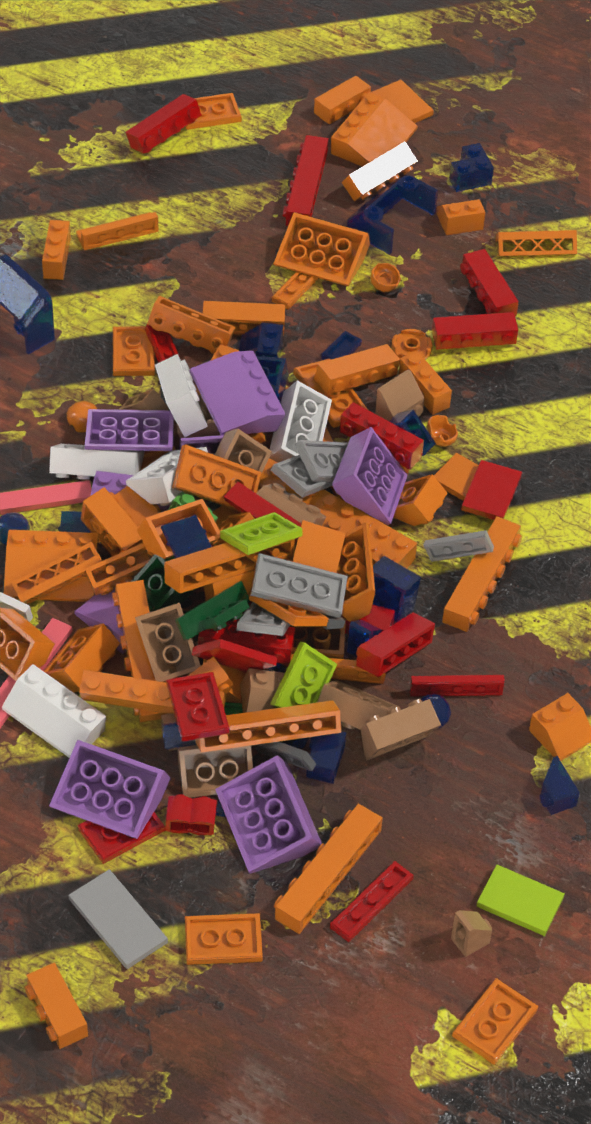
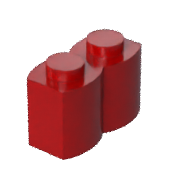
M182 794L169 796L165 830L172 833L190 832L196 835H213L217 800L206 796L193 799Z

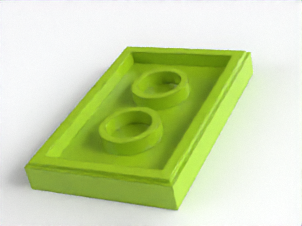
M275 512L220 531V538L247 555L303 535L301 527Z
M300 642L270 705L275 708L317 703L324 684L329 683L337 663L308 644Z
M496 865L477 901L476 907L545 936L564 899L565 893L500 865Z

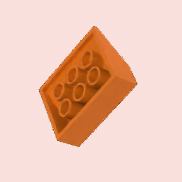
M368 92L332 135L331 154L363 167L400 144L406 143L418 126L386 98Z
M294 212L273 264L349 287L362 265L370 246L369 234Z
M9 530L6 546L4 594L14 599H19L11 584L12 581L91 541L99 554L98 533ZM91 549L81 553L79 561L84 562L94 557ZM65 561L61 563L59 571L64 572L74 567L75 563ZM49 571L41 573L39 582L52 578L54 573ZM86 575L38 600L87 602L95 593ZM25 581L19 584L18 587L22 593L32 588L34 583Z

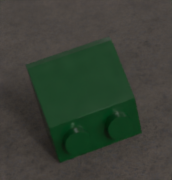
M155 554L131 581L144 580L150 612L177 603L182 604L195 590L178 593L165 583L164 562L176 559L175 556L163 559Z

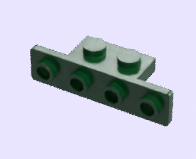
M239 581L178 617L175 622L183 639L189 640L203 630L213 628L214 631H218L227 626V621H234L242 617V612L250 608L248 605L250 602L243 582Z

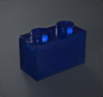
M346 732L311 737L309 748L312 750L309 755L315 761L316 766L313 771H306L307 778L334 784L346 746Z

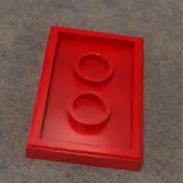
M481 460L461 510L495 520L496 516L504 519L522 477V471Z
M223 639L197 645L192 650L193 656L205 660L214 657L219 664L243 672H247L249 668L262 670L274 667L277 664L275 656Z
M213 672L167 679L166 685L182 742L230 733Z
M153 812L138 839L89 821H84L78 825L79 832L102 864L166 831L165 825L155 812Z

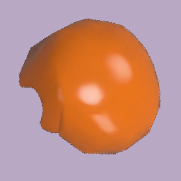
M378 263L372 269L370 275L372 285L381 292L394 290L401 280L398 269L389 263Z
M79 401L67 410L69 425L72 424L77 432H86L88 409H97L93 403Z
M435 415L428 420L426 436L431 443L440 447H447L455 443L458 431L456 424H449L447 416Z

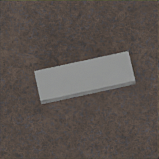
M486 530L425 540L423 545L431 562L493 552L494 545Z

